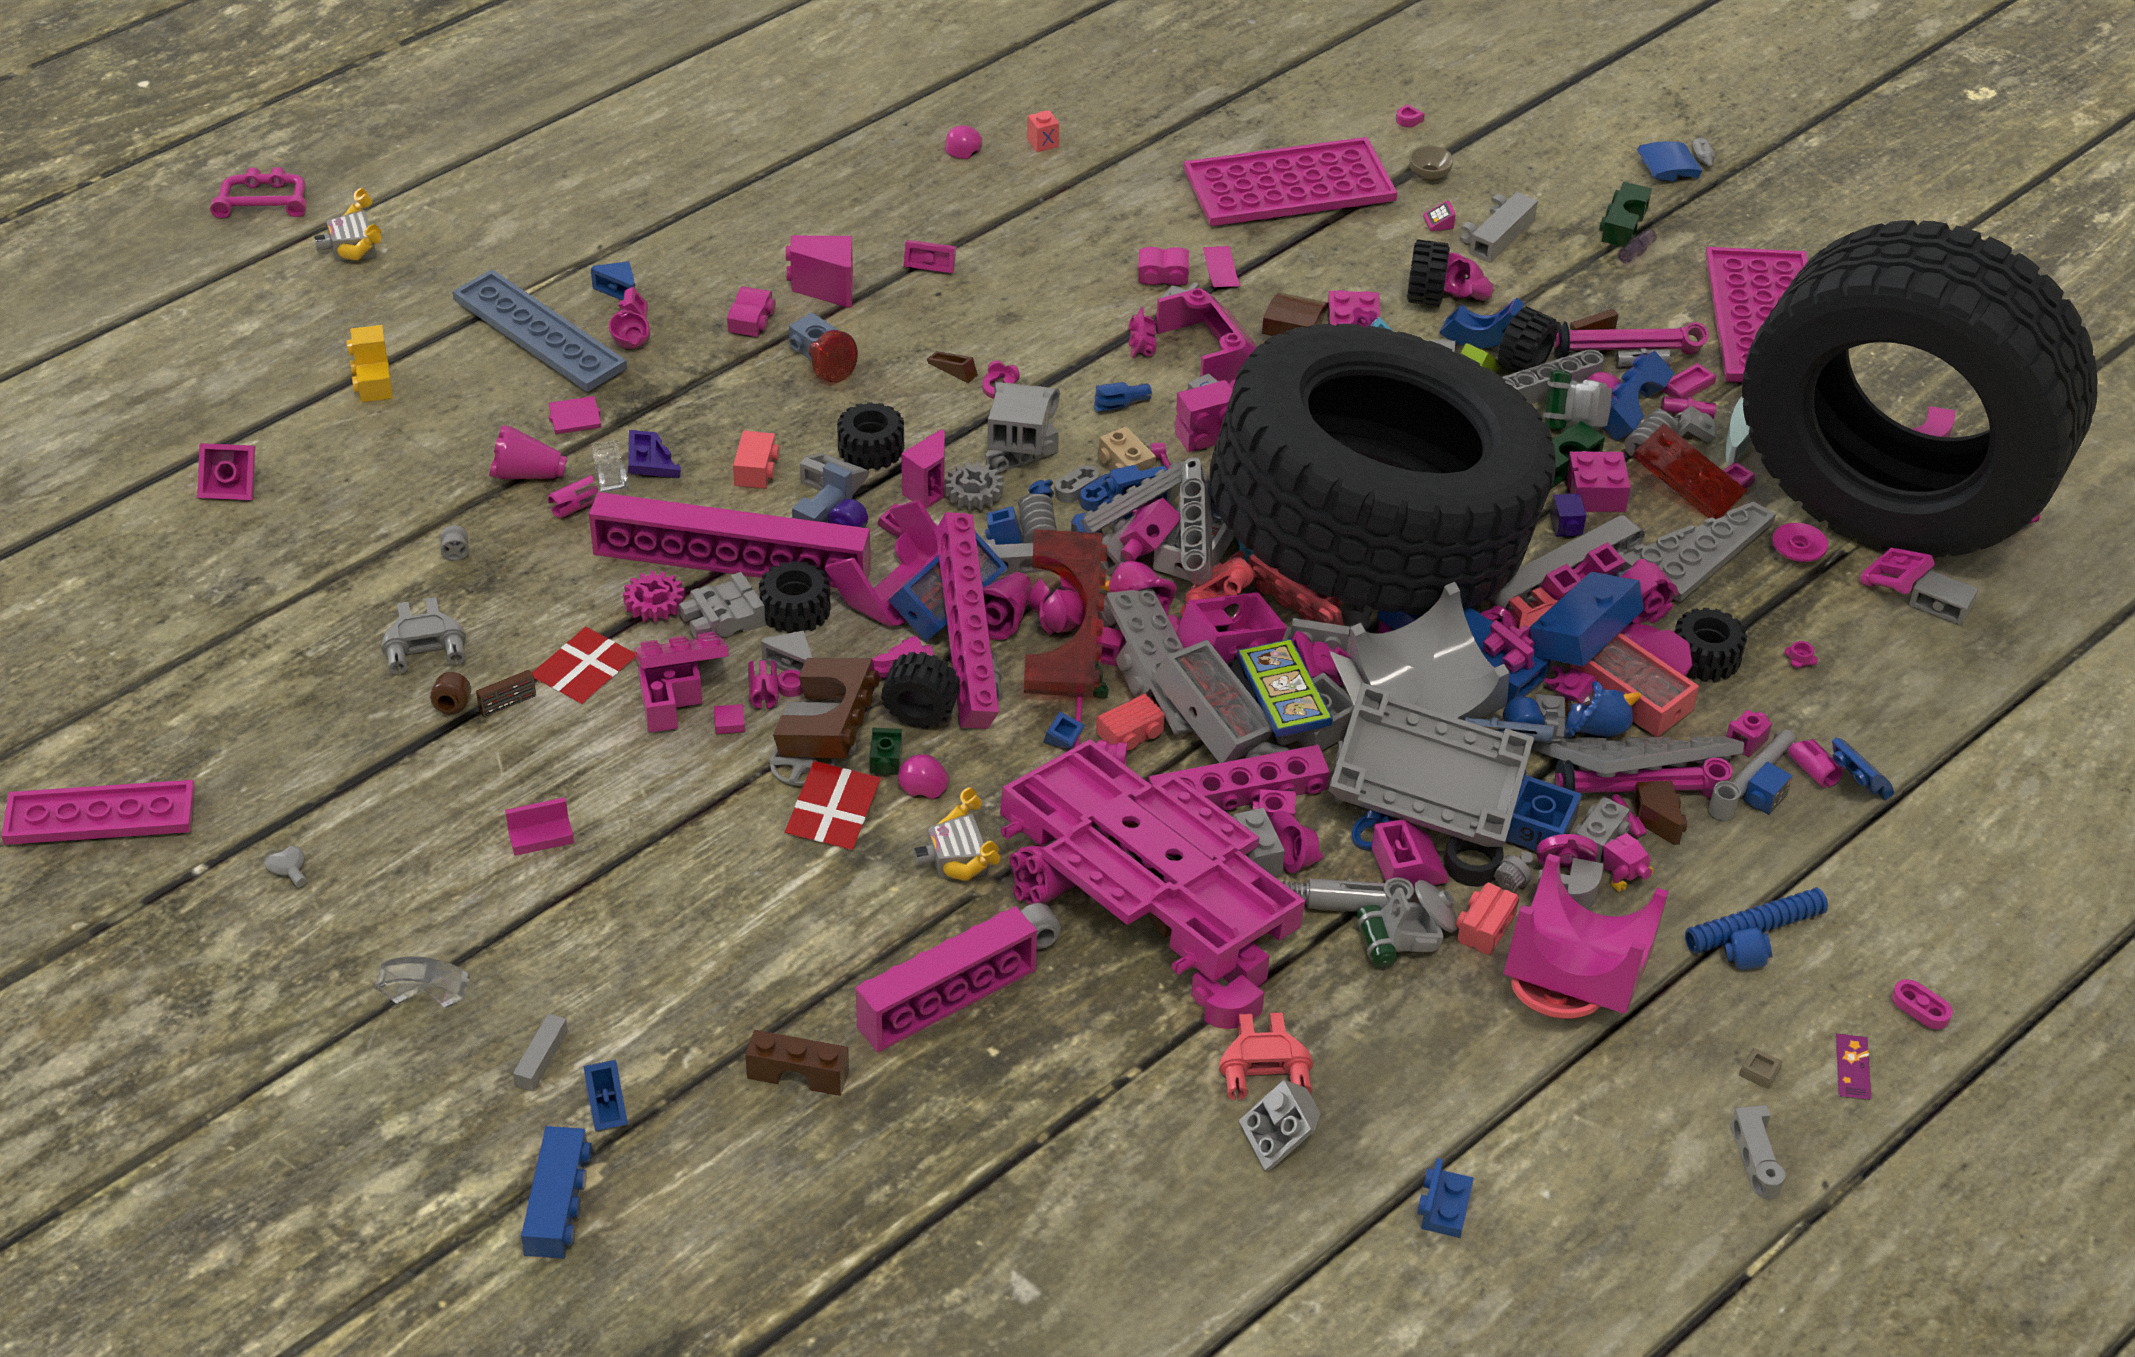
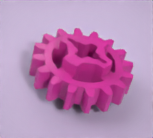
M651 571L649 576L640 573V579L631 578V585L624 586L623 601L626 611H632L633 618L641 615L644 622L648 618H653V621L657 622L658 617L668 620V614L677 615L679 604L685 600L682 582L676 581L675 575L666 577L664 571L660 575H655V572Z

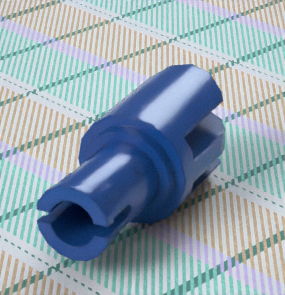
M1125 382L1097 385L1094 409L1099 412L1127 408L1131 402L1150 400L1152 394L1151 386L1148 383L1128 386Z

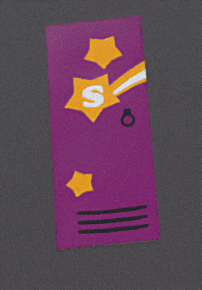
M1836 1033L1839 1096L1871 1100L1868 1037Z

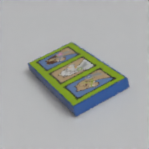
M1292 639L1237 650V659L1276 737L1332 725L1333 717Z

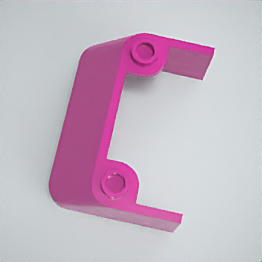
M1200 288L1157 299L1156 333L1161 334L1204 322L1220 342L1219 346L1222 351L1201 356L1200 377L1209 373L1218 382L1226 380L1228 384L1233 379H1236L1241 366L1257 348V345L1231 312L1208 292Z
M920 500L894 506L890 509V512L904 532L895 542V552L901 564L876 587H872L855 558L827 564L824 567L843 599L850 607L889 627L901 625L906 620L888 599L938 555L937 527Z

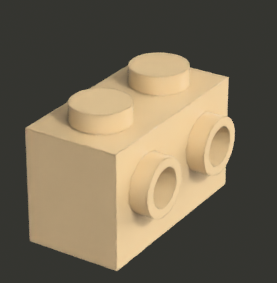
M1126 426L1099 437L1098 458L1110 470L1136 465L1139 471L1151 469L1153 465L1155 466L1156 456Z

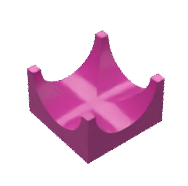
M1548 854L1531 908L1522 905L1519 910L1504 975L1626 1014L1652 954L1669 891L1656 888L1649 903L1635 913L1617 917L1600 915L1587 910L1570 896L1560 876L1561 857Z

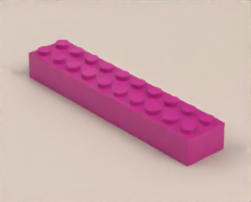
M602 492L597 493L589 512L593 555L729 574L742 572L744 576L762 578V575L765 572H769V568L772 566H779V563H791V561L802 563L805 561L809 562V565L815 564L819 567V570H824L826 577L829 578L831 588H836V586L824 569L827 564L855 558L867 579L871 571L869 528Z

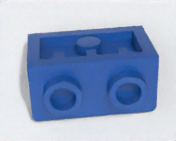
M1436 1158L1434 1169L1427 1168L1423 1188L1429 1189L1428 1196L1421 1194L1417 1214L1423 1215L1421 1229L1461 1238L1474 1177L1441 1170L1443 1159Z

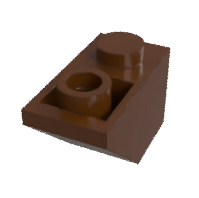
M1672 781L1637 782L1632 801L1636 817H1639L1644 827L1673 845H1679L1682 832L1687 830V819L1685 814H1681L1680 794L1678 792L1675 793Z

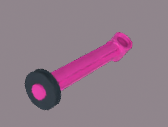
M1558 321L1554 352L1556 359H1560L1561 356H1568L1569 351L1639 350L1640 348H1646V350L1679 349L1685 354L1693 355L1704 346L1708 340L1709 333L1707 328L1698 322H1692L1686 327L1674 329L1569 330L1566 321L1563 322V325ZM1688 335L1695 336L1698 342L1691 341Z
M1714 757L1706 760L1704 765L1699 767L1662 768L1661 770L1639 769V772L1634 774L1615 772L1614 777H1601L1597 775L1596 771L1574 770L1570 760H1566L1565 764L1562 760H1559L1555 770V785L1578 793L1635 792L1637 782L1672 781L1675 791L1699 790L1703 796L1711 798L1714 787L1718 782H1730L1733 768L1726 760Z

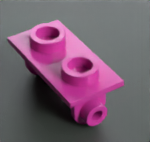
M1141 307L1137 315L1131 317L1128 329L1131 331L1129 346H1131L1132 358L1136 356L1137 352L1145 356H1152L1156 352V338H1154L1155 321L1150 316H1144V308Z

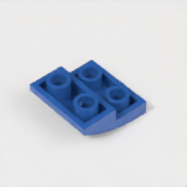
M1661 141L1640 145L1637 149L1642 157V161L1650 169L1651 175L1659 181L1668 180L1674 182L1678 175L1685 178L1688 176L1699 178L1703 171L1685 143Z
M1836 737L1832 740L1833 759L1840 767L1846 768L1861 786H1866L1874 795L1878 793L1885 801L1894 794L1890 781L1852 746L1841 738Z

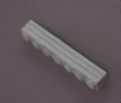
M1185 461L1172 463L1169 465L1170 469L1166 471L1162 469L1155 473L1156 477L1144 479L1140 482L1142 485L1137 488L1135 485L1126 490L1127 493L1122 496L1120 493L1112 498L1113 501L1107 504V502H1104L1098 506L1097 511L1093 512L1090 510L1085 513L1081 524L1089 536L1093 535L1181 484L1182 468Z

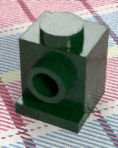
M872 728L870 774L898 775L902 756V729Z

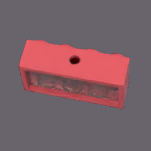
M1622 633L1616 635L1584 666L1570 665V670L1573 668L1594 676L1596 681L1602 684L1603 689L1620 690L1624 694L1640 692L1641 698L1632 705L1633 722L1655 737H1659L1694 710L1699 686Z

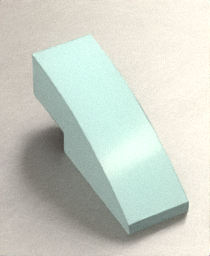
M1742 396L1732 413L1726 439V460L1728 466L1737 462L1752 444L1749 435L1750 427L1746 425Z

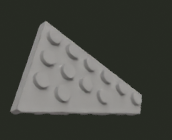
M1690 736V742L1671 740V737H1625V742L1606 741V737L1561 738L1560 743L1551 744L1533 741L1532 750L1558 758L1564 764L1566 760H1570L1572 764L1579 765L1578 769L1596 771L1597 775L1601 777H1614L1615 772L1634 774L1638 773L1639 769L1642 768L1661 770L1662 765L1681 767L1685 766V762L1689 761L1705 763L1706 760L1714 757L1728 760L1731 759V755L1743 754L1744 742L1726 736Z

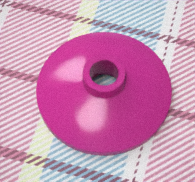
M1794 522L1781 525L1775 530L1772 538L1775 549L1781 555L1799 562L1818 560L1825 555L1828 548L1826 536L1819 529L1804 523Z

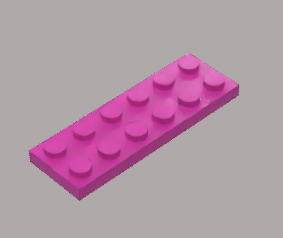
M180 780L8 792L1 835L3 844L191 832L195 795L194 781Z

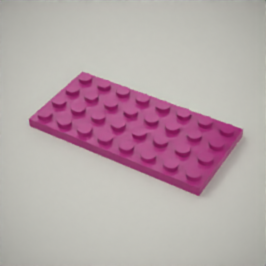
M1368 137L1184 161L1183 166L1184 172L1210 226L1397 201V191Z
M1706 247L1705 258L1725 381L1743 382L1747 354L1755 339V335L1795 276L1808 262L1806 251Z

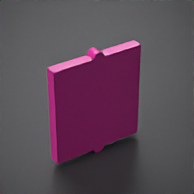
M594 396L548 403L551 414L549 421L553 423L555 434L601 428L599 417L601 411L600 408H597Z

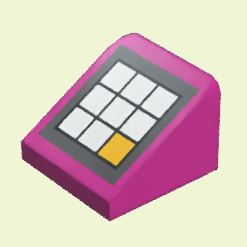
M1449 200L1432 208L1423 215L1430 231L1454 229L1456 215Z

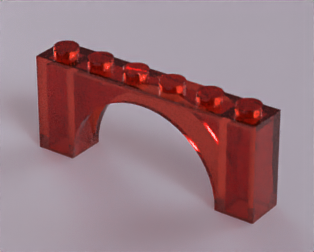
M1034 529L1032 568L1050 571L1068 581L1080 595L1086 615L1078 632L1061 647L1041 654H1026L1024 693L1093 698V688L1099 687L1100 670H1095V661L1101 662L1102 644H1096V637L1102 636L1103 619H1098V611H1104L1105 594H1099V586H1105L1106 569L1100 568L1101 561H1107V545L1102 544L1103 533Z

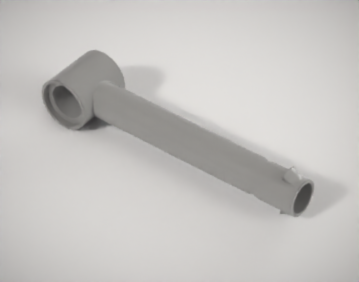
M1790 730L1775 733L1772 742L1731 782H1718L1714 787L1709 803V814L1721 821L1732 819L1735 815L1739 799L1746 793L1748 781L1767 761L1774 764L1796 742L1795 735Z

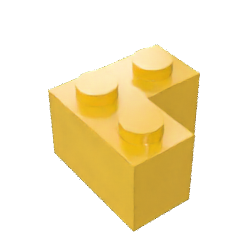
M382 325L351 328V339L346 340L348 355H354L355 359L350 360L352 376H354L352 377L354 393H360L361 402L393 399Z

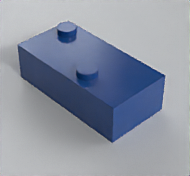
M1590 572L1530 626L1531 639L1535 642L1533 646L1534 656L1578 666L1587 664L1644 610L1640 581Z

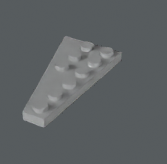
M1755 502L1748 503L1727 511L1724 517L1716 520L1713 517L1706 519L1703 525L1697 527L1690 525L1657 538V542L1653 544L1635 546L1632 552L1626 554L1619 552L1618 554L1626 561L1622 569L1627 570L1632 567L1638 559H1646L1648 562L1655 563L1677 586L1679 593L1674 595L1673 599L1681 602L1773 524L1776 514Z

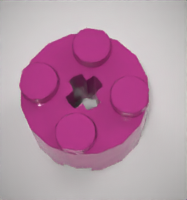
M1638 559L1632 568L1627 570L1622 576H1619L1640 581L1644 610L1632 621L1634 624H1641V622L1648 620L1653 624L1663 618L1673 608L1671 601L1674 595L1679 593L1677 586L1655 563L1648 562L1646 559Z

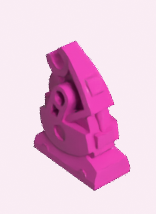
M1296 631L1291 639L1311 677L1314 678L1324 672L1338 686L1343 687L1344 682L1329 651L1349 659L1350 655L1337 646L1333 650L1323 642L1315 641V643H1311L1306 634Z

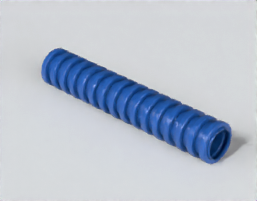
M1816 887L1811 889V891L1806 890L1803 893L1800 892L1794 896L1790 895L1786 898L1778 899V901L1775 900L1761 906H1756L1753 909L1749 908L1745 911L1737 912V914H1730L1728 917L1724 916L1711 922H1705L1703 925L1698 924L1695 927H1689L1685 931L1686 944L1694 954L1701 953L1702 951L1705 952L1710 950V948L1714 949L1726 943H1731L1730 936L1732 932L1758 927L1764 933L1777 927H1783L1785 924H1793V922H1799L1802 919L1805 920L1818 914H1824L1828 909V901L1820 888Z

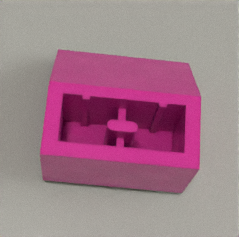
M940 429L901 454L902 495L911 501L920 500L925 509L944 498L945 431Z
M1404 819L1375 824L1371 849L1386 882L1391 878L1400 877L1410 881L1414 889L1415 883L1419 880H1424L1432 885L1448 883L1449 878L1428 833Z

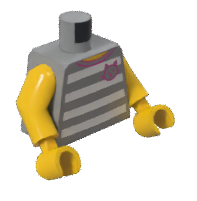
M359 188L354 193V199L357 201L356 204H352L342 216L329 219L326 222L328 234L314 236L317 251L332 248L334 258L337 261L377 258L374 244L381 242L382 237L380 234L382 231L376 224L369 225L366 211L362 210V207L367 208L372 204V198L363 188Z
M971 787L962 791L960 795V800L963 802L962 805L958 804L944 819L928 829V845L913 848L916 865L933 863L937 876L941 879L954 878L969 881L974 876L988 875V863L990 865H997L1000 862V855L997 853L999 847L993 841L983 843L973 813H968L969 809L975 811L982 806V800Z

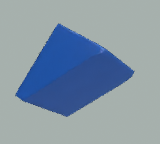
M1059 712L1047 730L1043 742L1049 745L1072 748L1085 725Z

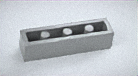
M547 1014L513 1072L516 1087L534 1091L568 1032L565 1018Z

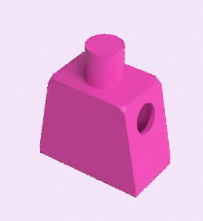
M1164 498L1140 509L1120 536V541L1125 545L1121 551L1122 557L1127 561H1135L1137 557L1154 551L1181 520L1180 513Z

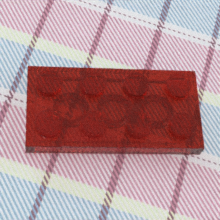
M1665 423L1638 447L1632 457L1707 518L1713 517L1716 520L1723 517L1747 491Z

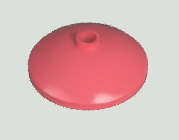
M1511 977V985L1516 996L1527 1007L1539 1014L1557 1019H1575L1589 1015L1601 1007Z

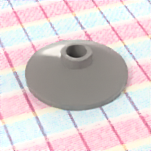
M1424 880L1417 881L1415 883V891L1426 912L1444 930L1448 932L1456 931L1458 928H1456L1457 917L1452 907L1455 904L1453 896L1446 889L1440 891L1434 885Z

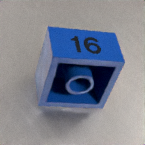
M1524 775L1506 841L1537 851V846L1542 840L1551 836L1570 834L1577 819L1582 794Z

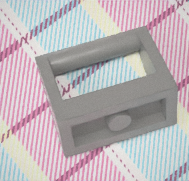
M824 453L807 456L800 462L801 484L819 491L824 488L823 467L828 462L852 472V495L869 475V470Z

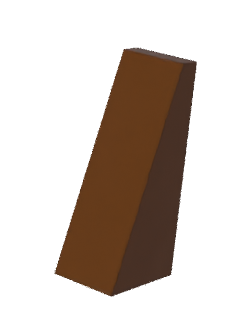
M936 351L927 358V362L932 366L966 383L971 382L978 376L973 357Z

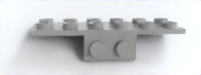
M1148 588L1140 591L1129 590L1107 593L1104 598L1127 641L1115 660L1129 685L1130 691L1135 698L1146 693L1147 697H1150V700L1155 696L1174 734L1195 732L1152 677L1167 655L1184 649L1154 590Z

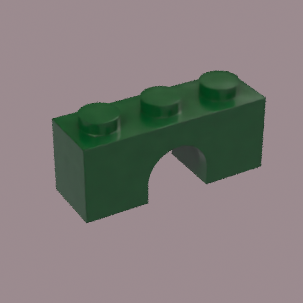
M1623 182L1620 190H1615L1612 203L1608 205L1606 217H1603L1600 223L1599 231L1603 232L1601 242L1630 249L1636 236L1638 222L1643 221L1649 208L1652 188Z
M1580 421L1576 425L1568 427L1560 435L1552 438L1555 446L1556 467L1551 489L1566 480L1570 452H1602L1605 436Z

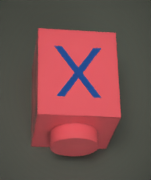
M1050 110L1028 115L1027 140L1036 152L1059 147V122Z

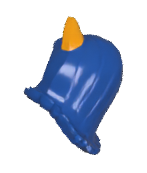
M1598 681L1592 682L1593 700L1589 706L1578 703L1571 705L1564 729L1565 737L1570 738L1575 735V732L1600 737H1614L1625 733L1630 729L1633 722L1632 705L1641 698V693L1624 694L1620 690L1603 689L1602 684L1598 683Z

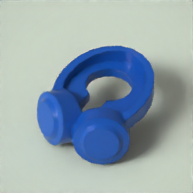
M1366 811V815L1362 816L1353 827L1352 840L1354 844L1362 850L1371 851L1372 841L1366 842L1361 838L1363 830L1372 828L1377 822L1384 823L1395 820L1389 815L1387 816L1380 812Z

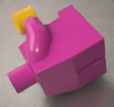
M1628 833L1603 845L1604 869L1608 872H1613L1611 887L1618 892H1621V888L1623 890L1627 888V883L1622 880L1623 878L1629 881L1638 876L1648 879L1653 874L1654 869L1650 866L1651 858L1649 854H1647L1640 842Z

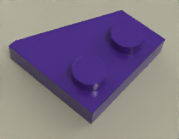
M629 430L628 473L680 478V465H675L672 462L670 451L662 444V440L656 432Z

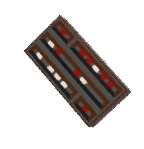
M526 670L476 690L478 708L481 715L485 717L535 697L534 675L531 671Z

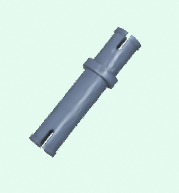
M1465 717V721L1484 727L1536 731L1537 734H1523L1534 737V742H1548L1552 744L1554 725L1500 721L1498 717H1492V720Z

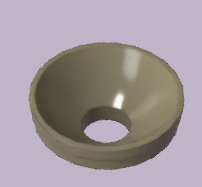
M1421 146L1411 152L1409 165L1419 178L1432 182L1446 176L1451 171L1454 159L1449 151L1441 147Z

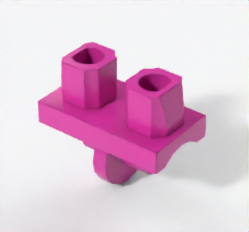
M1495 620L1490 625V635L1483 641V650L1491 657H1495L1501 650L1506 652L1507 655L1502 658V662L1511 673L1516 672L1523 666L1527 670L1534 666L1532 661L1534 649L1532 647L1535 642L1530 639V628L1526 625L1519 629L1511 626L1508 630Z

